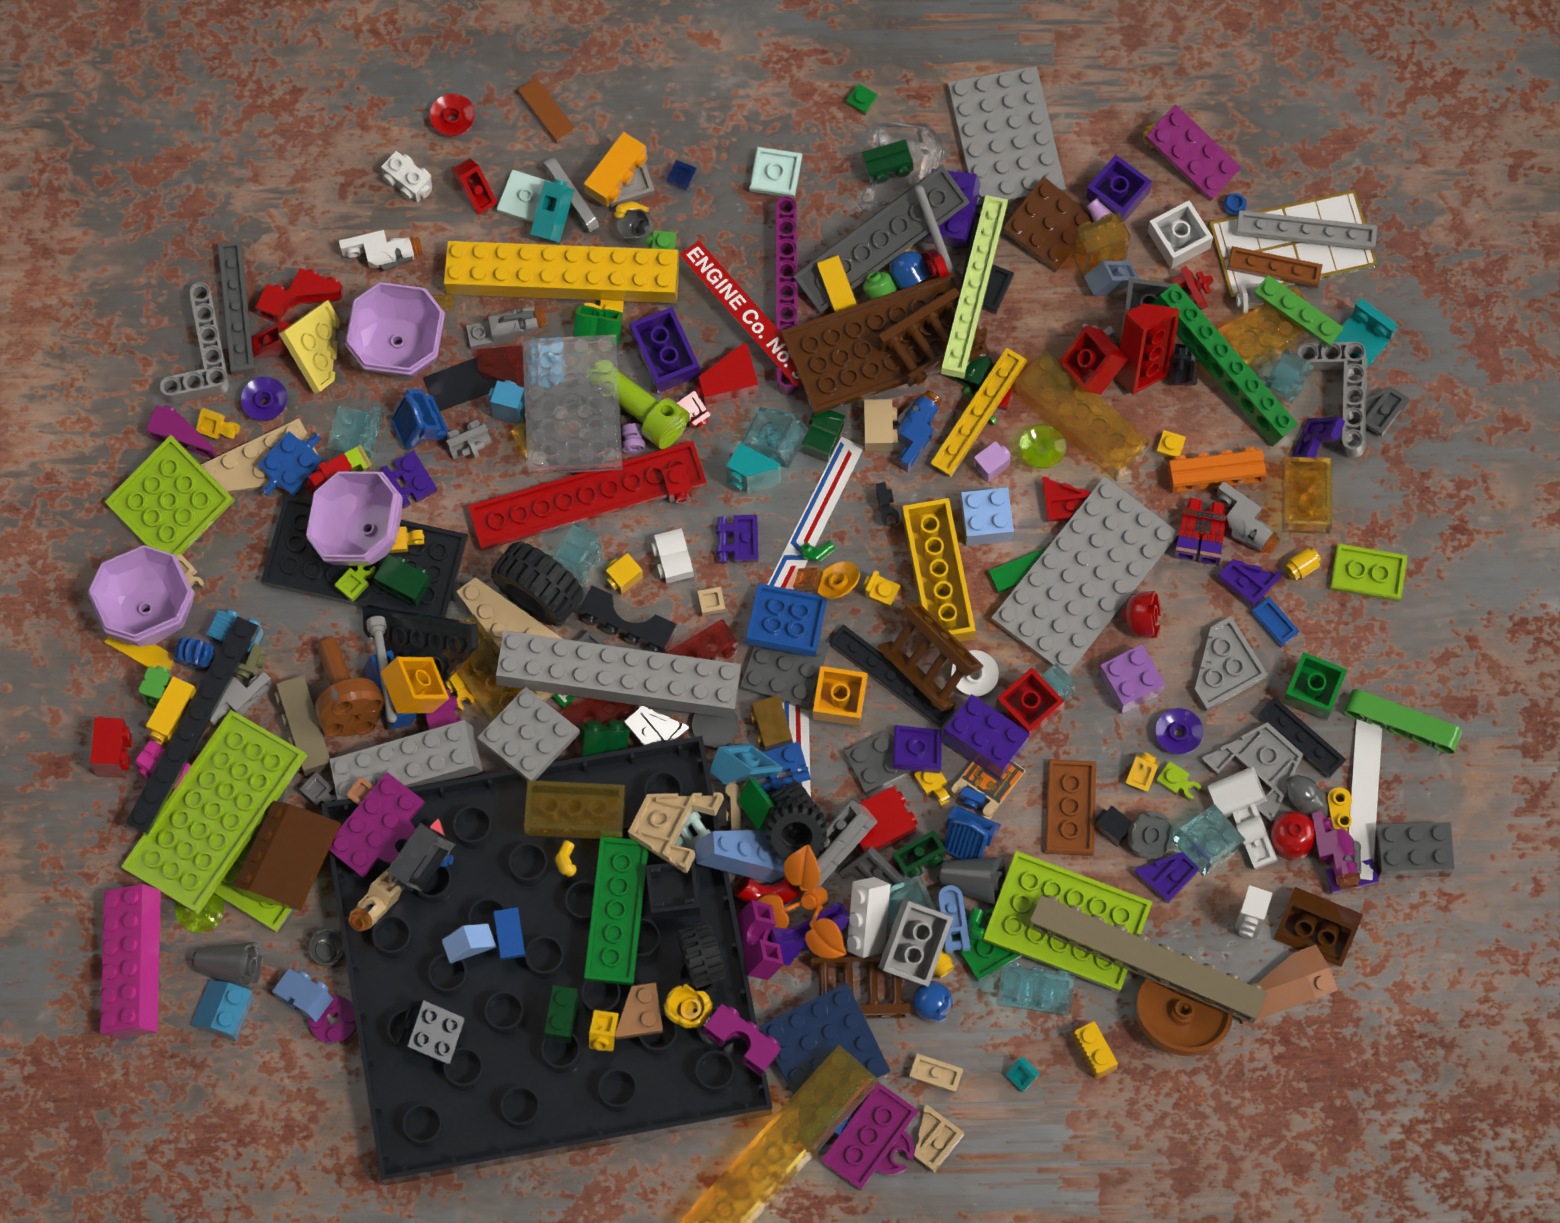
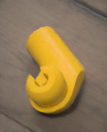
M629 201L618 204L615 207L614 216L617 219L625 217L628 210L642 209L649 212V208Z
M564 840L556 855L555 862L561 874L571 877L576 872V866L572 864L569 856L575 845Z

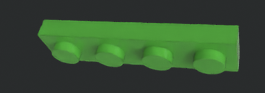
M1269 275L1254 292L1255 297L1328 348L1331 347L1343 332L1344 327Z

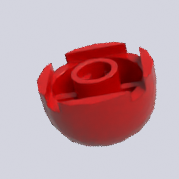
M1144 591L1133 595L1127 603V608L1122 609L1123 623H1127L1132 634L1138 637L1158 638L1160 625L1156 624L1158 616H1161L1159 596L1155 593L1156 591Z
M1289 811L1281 814L1273 822L1269 831V839L1275 853L1286 860L1306 858L1313 852L1317 843L1313 820L1301 812Z

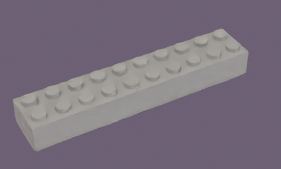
M503 631L496 673V685L521 689L527 687L529 690L734 719L741 664Z

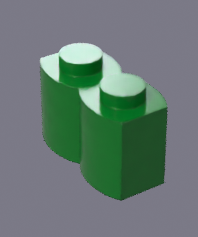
M577 306L573 338L581 343L596 341L605 347L619 345L623 313L592 306Z

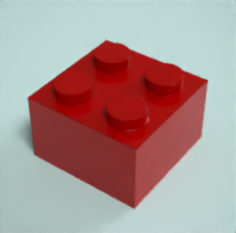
M1085 325L1060 358L1059 363L1084 391L1101 395L1127 362L1128 358L1103 330Z
M1031 667L997 697L996 707L1006 718L1030 733V739L1063 710L1065 701Z
M95 717L90 764L96 776L126 778V770L130 771L131 756H128V750L133 747V733H130V727L126 725L124 718Z

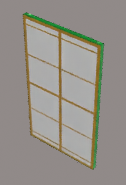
M1355 190L1256 211L1259 213L1365 224ZM1238 216L1209 222V228L1212 232L1231 299L1236 298V293H1240V285L1262 283L1265 279L1264 277L1227 270L1232 246L1323 264L1320 279L1378 265L1374 250L1236 235ZM1276 280L1285 287L1295 285L1294 283Z

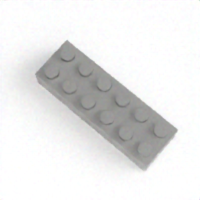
M465 720L329 759L338 801L350 799L346 794L359 776L375 786L384 774L388 772L407 788L451 781L483 772L473 726Z

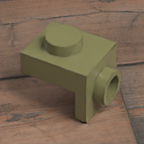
M253 645L246 665L240 664L235 674L237 677L247 680L249 677H255L260 668H264L267 655H265L263 646Z

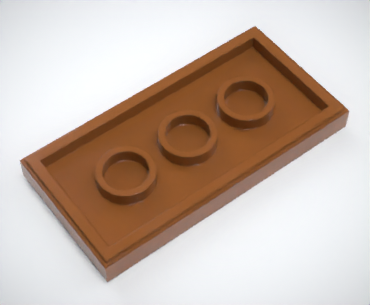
M1048 760L1045 854L1094 855L1097 761Z

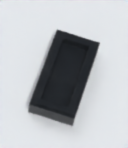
M993 264L982 310L997 314L1014 277V272Z

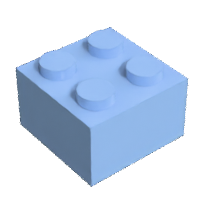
M1008 487L961 492L960 504L966 546L1013 541L1014 528Z

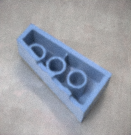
M783 829L782 833L789 838V830ZM713 831L695 841L697 864L770 883H775L786 877L784 873L785 858L779 860L776 858V852L771 853L766 841V831Z

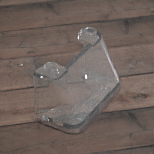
M878 123L877 131L873 138L874 144L880 147L905 139L913 160L914 171H911L906 177L899 178L894 176L882 184L874 182L872 189H863L858 195V206L863 211L876 214L930 174L932 169H937L941 166L944 145L940 137L927 123Z

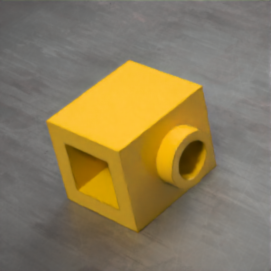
M627 553L619 560L614 559L608 564L606 569L607 579L605 581L613 591L617 589L622 595L643 578V570Z

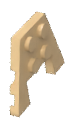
M678 793L647 794L628 831L629 837L676 868L687 873L696 856L695 851L677 846L675 843L692 810L716 816L724 800L723 793H713V796H702V793H692L691 796H678Z

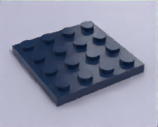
M848 983L760 1025L763 1034L773 1037L779 1043L778 1046L781 1047L775 1059L802 1114H805L808 1109L816 1108L824 1100L832 1101L852 1091L854 1087L858 1088L891 1071Z

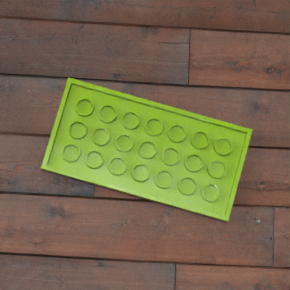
M230 709L166 801L148 836L144 834L121 868L151 887L161 890V893L199 915L267 816L273 801L279 799L308 755Z

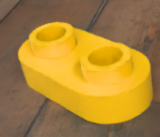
M1341 787L1332 789L1327 796L1329 817L1333 822L1334 830L1344 828L1349 833V826L1352 823L1350 808L1353 802L1349 791ZM1342 796L1344 801L1338 802L1335 797ZM1340 819H1346L1348 821V824H1341Z

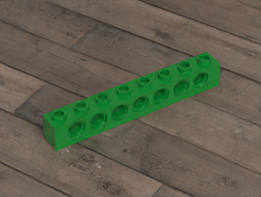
M1174 283L1151 304L1173 307L1180 311L1176 336L1272 447L1298 425L1295 419L1177 283Z

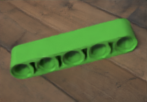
M1353 689L1344 710V714L1350 718L1368 724L1380 725L1382 730L1448 754L1455 753L1462 734V729L1454 724L1362 690Z

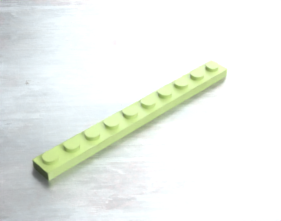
M985 196L941 374L963 379L965 377L1008 199Z

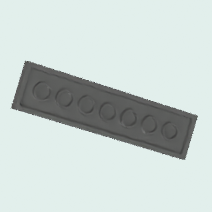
M943 164L793 274L820 313L831 306L832 303L816 262L838 254L852 290L865 281L868 274L880 270L930 233L915 193L917 186L924 188L938 226L970 203Z

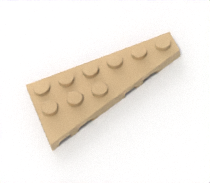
M476 577L457 590L459 596L499 651L503 631L563 639ZM531 690L544 702L556 694Z

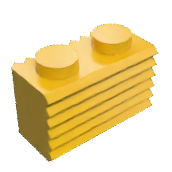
M1095 1021L1075 1030L1073 1041H1076L1075 1045H1078L1077 1049H1080V1053L1083 1054L1084 1062H1087L1092 1075H1095L1094 1079H1099L1115 1071L1118 1062Z

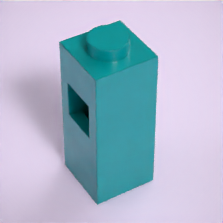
M554 179L553 183L544 182L531 235L560 243L574 189L566 187L568 182Z

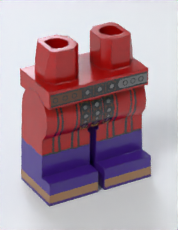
M1190 498L1187 508H1184L1174 558L1195 562L1199 538H1202L1198 562L1219 566L1226 521L1224 504L1212 502L1210 512L1202 511V500Z

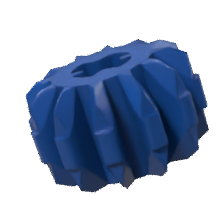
M185 637L178 639L174 650V658L177 663L204 670L210 668L215 658V649L212 644Z

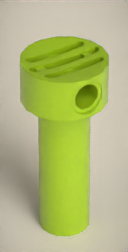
M605 360L598 361L589 371L587 381L593 382L595 388L598 385L603 387L605 394L610 393L616 404L643 423L642 435L659 448L666 449L671 446L685 430L690 414L671 398H665L659 402Z

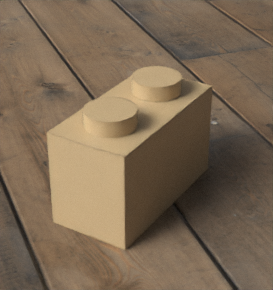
M892 399L864 400L865 452L893 451V443H898V431L893 429V421H897V407H892Z

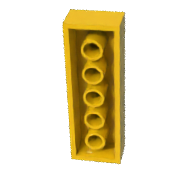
M949 498L902 506V519L919 603L959 642L975 640L976 629Z

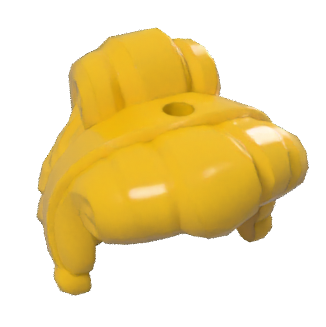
M684 984L683 986H676L669 992L664 1004V1010L668 1019L681 1027H702L709 1018L708 1015L712 1014L713 1003L705 991H695L688 984Z

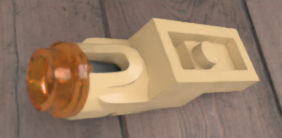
M387 870L371 884L367 895L350 912L348 921L354 930L363 931L371 928L398 900L401 891L405 889V887L402 888L391 880L394 876L387 872Z

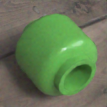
M871 272L867 275V279L863 284V290L869 301L897 291L891 276L887 272Z

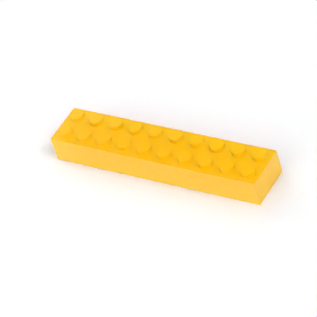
M448 241L444 286L448 295L677 303L680 258L678 250Z

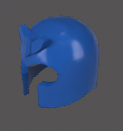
M913 251L903 252L889 262L890 276L900 290L919 283L930 274L922 256Z
M930 981L929 987L920 985L915 990L913 1004L917 1014L923 1020L930 1023L945 1021L946 1017L944 1015L950 1011V1008H953L952 995L948 988L940 982Z

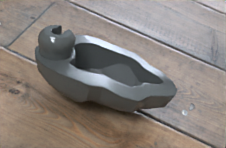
M1301 775L1289 777L1286 780L1290 802L1301 813L1310 817L1312 813L1322 811L1328 816L1329 807L1326 801V794L1317 787L1314 780Z

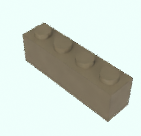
M304 675L277 683L278 692L274 694L278 706L283 705L285 713L281 714L284 726L291 729L292 735L288 736L289 742L308 755L298 771L303 770L305 776L309 777L315 772L321 773L331 770L330 756Z

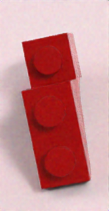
M299 268L289 291L281 285L275 284L273 286L267 284L256 305V311L259 317L277 323L281 321L288 310L297 305L321 303L327 300L329 302L340 300L344 295L343 287L340 281L335 278L328 277L327 279L312 269L304 270Z

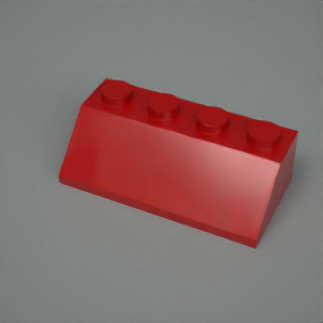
M1142 304L1126 312L1120 350L1128 360L1115 376V379L1132 395L1169 376L1180 313L1177 308Z

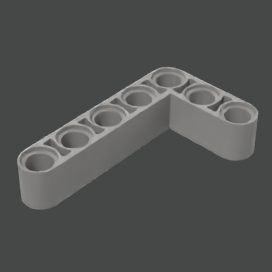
M198 282L191 286L190 299L204 369L171 375L161 381L160 389L164 400L170 404L220 395L229 388V378L214 301L209 286L203 282ZM199 294H207L203 299L196 298ZM205 314L211 315L207 320L200 319ZM209 335L215 336L211 341L204 340ZM213 356L219 357L215 362L208 361ZM215 378H223L220 383H213ZM192 383H200L198 387L190 388V385ZM171 387L177 388V390L173 393L167 392V390Z
M1321 342L1302 344L1298 348L1297 353L1300 365L1305 370H1344L1343 420L1345 423L1342 428L1343 446L1346 454L1350 457L1362 455L1365 451L1367 356L1365 347L1359 342H1334L1330 348ZM1331 353L1338 354V356L1334 359L1327 358V356ZM1353 353L1361 354L1357 359L1350 357ZM1307 354L1315 355L1312 359H1304V356ZM1357 374L1361 376L1358 380H1350L1352 375ZM1354 396L1360 397V400L1357 402L1349 401ZM1353 418L1360 419V421L1357 424L1353 425L1349 423V421ZM1352 440L1359 441L1357 446L1352 447L1348 445Z

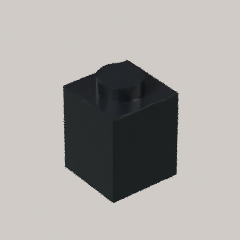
M1112 805L1108 810L1103 809L1097 815L1095 830L1118 847L1128 836L1131 820Z

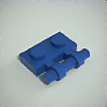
M800 742L763 752L783 767L781 772L768 776L770 777V782L762 784L766 793L776 791L794 780L801 785L802 782L811 780L809 771L801 773L798 771V768L806 766ZM791 772V776L781 779L777 777L778 774Z

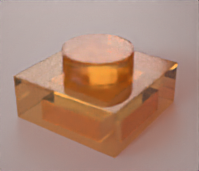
M798 568L793 585L794 590L817 592L823 575L821 568Z

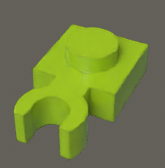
M358 566L356 572L350 568L335 583V588L350 601L354 602L369 586L365 579L372 578L376 574V567L373 566L371 570L365 571V566Z
M1169 761L1156 780V783L1174 795L1179 790L1182 791L1185 799L1188 801L1194 800V796L1188 791L1189 789L1194 788L1198 792L1201 790L1199 783L1187 781L1189 773Z

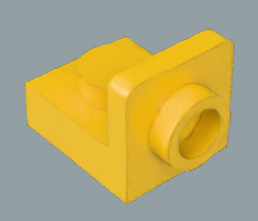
M875 570L873 575H868L864 582L863 588L866 589L865 598L891 608L901 585L880 577L879 572Z
M1143 752L1142 755L1137 754L1126 783L1148 792L1160 763L1156 761V756Z
M594 1010L589 1032V1048L600 1051L614 1050V1038L619 1013Z

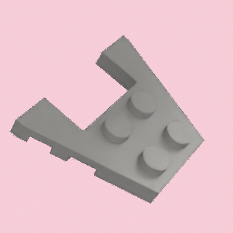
M1267 722L1230 744H1226L1217 751L1204 756L1202 761L1217 775L1234 757L1247 768L1253 766L1258 778L1271 789L1266 795L1267 801L1257 805L1259 813L1272 823L1288 790L1286 780L1289 777H1294L1303 753Z

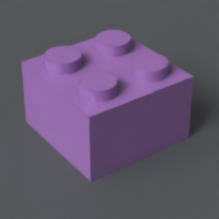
M1143 644L1100 665L1099 675L1121 714L1164 692L1165 683Z

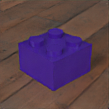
M1115 155L1087 187L1086 199L1092 202L1097 198L1117 216L1115 219L1122 225L1150 193L1152 181Z

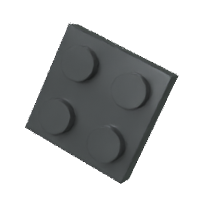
M887 731L844 751V755L865 795L908 775L907 770L892 769L893 742Z

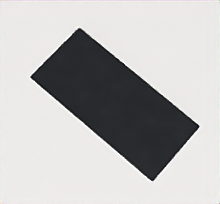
M504 347L423 377L428 392L433 396L439 411L488 394L491 387L495 388L497 381L518 382Z

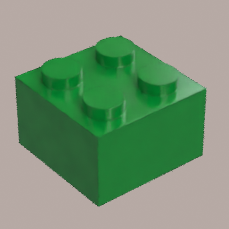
M1303 652L1283 703L1328 720L1348 669Z

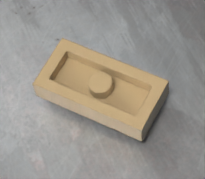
M917 1054L909 1079L956 1094L963 1069Z

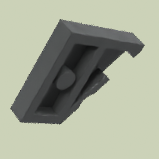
M1390 386L1379 391L1377 395L1367 397L1366 428L1383 437L1408 404L1409 398ZM1353 418L1356 422L1360 421L1358 418Z

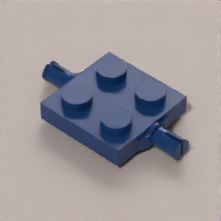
M288 431L257 464L258 468L267 474L269 478L266 485L260 489L261 492L268 497L278 487L284 489L293 497L305 482L308 481V476L315 473L318 464L324 462L313 450V447L322 438L314 432L305 442Z

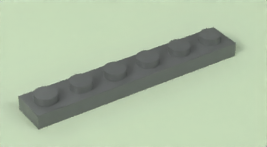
M240 240L218 243L231 374L255 372L242 242Z

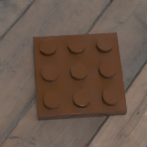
M1043 176L1001 230L1053 272H1056L1095 222L1088 211Z

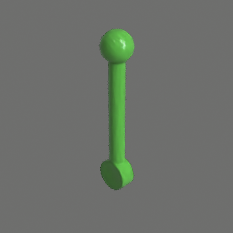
M966 387L964 389V394L973 399L975 395L972 388ZM992 415L989 422L994 426L997 420Z

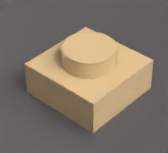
M721 587L698 591L702 616L726 612Z

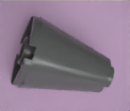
M1001 857L944 861L937 869V879L940 880L941 885L956 886L963 894L991 905H996L1002 889L1001 882L1002 879H1005L1006 875L1005 859Z
M257 942L201 947L197 952H194L192 965L199 973L253 990V982L258 983L260 979L263 956L258 955L257 949H261V946Z

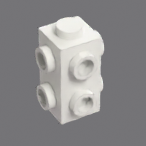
M395 151L381 166L384 181L390 186L395 185L398 187L400 193L406 199L410 200L412 198L418 203L422 198L425 199L431 193L432 181L430 173L422 167L419 169L415 166L413 160L408 155H401Z

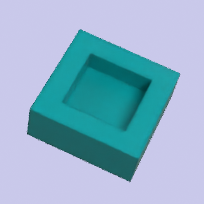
M1024 1056L1006 1073V1076L1022 1092L1027 1090L1040 1075Z

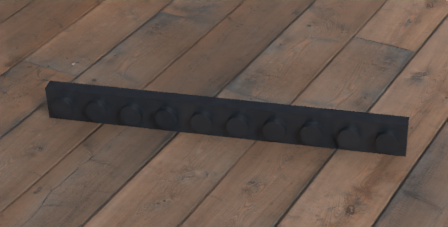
M237 616L127 818L126 826L148 836L260 629L258 625Z

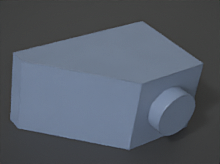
M1102 261L1084 275L1088 283L1087 286L1094 296H1108L1128 287L1129 278L1139 279L1130 261Z

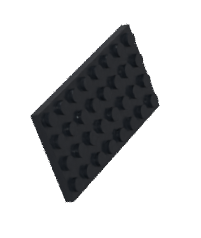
M285 495L261 579L263 585L364 607L372 606L447 618L468 534L401 520L400 527L406 526L408 533L414 530L423 531L424 544L408 545V552L388 554L392 557L400 556L408 562V565L414 568L419 566L428 572L431 584L416 607L377 587L374 575L372 578L365 579L369 586L352 602L335 588V583L350 568L356 572L358 566L333 565L325 562L306 536L313 500ZM386 557L365 566L364 570L369 571L374 566L378 572Z

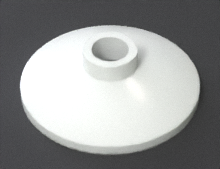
M972 650L969 652L984 665L980 672L977 673L979 678L972 679L970 675H964L956 688L968 696L971 694L982 696L989 693L997 684L999 670L995 660L989 654ZM954 664L952 665L951 677L956 671V666Z

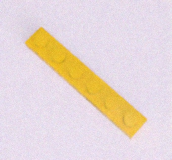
M1006 347L932 460L931 465L952 477L1027 363L1026 358Z

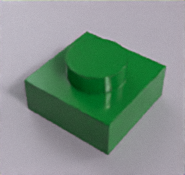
M858 84L847 99L846 105L866 116L878 99V94Z

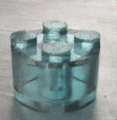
M1285 349L1280 356L1282 357L1281 360L1276 363L1265 386L1274 396L1287 403H1293L1304 386L1302 384L1309 377L1314 365L1301 356Z

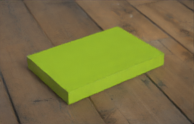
M1337 543L1330 590L1400 602L1408 555Z

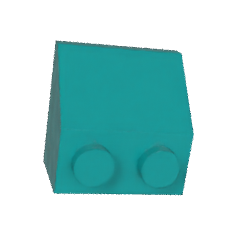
M740 443L726 465L727 483H729L728 485L732 489L739 492L742 490L746 493L779 485L781 482V464Z

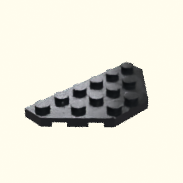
M372 606L362 608L363 631L368 638L373 637L374 639V636L368 632L367 619L374 616L384 617L387 627L383 634L386 652L392 650L395 658L433 657L444 685L478 647V627L475 622Z

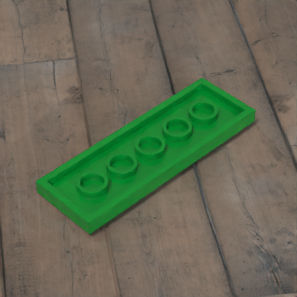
M600 838L585 981L634 985L649 850L633 839Z

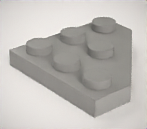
M1231 616L1210 627L1194 693L1206 711L1268 677L1266 670Z

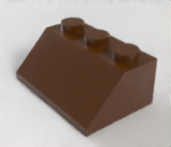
M1295 887L1274 939L1300 950L1317 945L1325 960L1342 967L1363 914Z

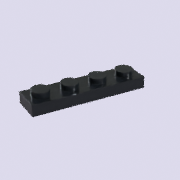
M1274 697L1259 712V718L1274 727L1329 779L1346 762V758L1277 698Z

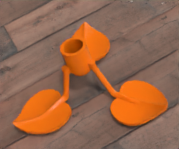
M805 845L791 854L784 863V873L787 880L792 885H800L801 891H807L802 895L801 901L785 908L781 897L778 895H765L758 901L772 905L776 922L774 927L778 928L788 927L789 917L786 914L787 911L801 905L808 910L816 909L809 924L812 929L805 935L806 943L809 949L820 957L838 958L847 954L838 926L827 918H821L816 921L819 912L823 910L822 905L828 900V894L823 887L818 886L820 882L819 866L811 847Z

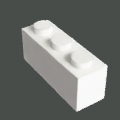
M875 877L853 881L846 951L862 958L884 952L891 884Z
M1249 885L1234 928L1238 935L1248 939L1258 937L1272 892Z

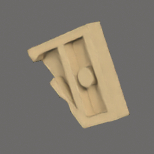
M926 1105L923 1111L924 1115L914 1157L932 1172H935L962 1139L964 1132Z

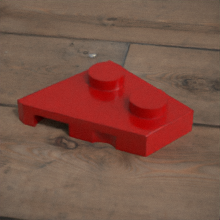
M1046 476L1042 477L1048 522L1070 520L1092 492L1076 489L1067 483L1061 484L1052 481Z

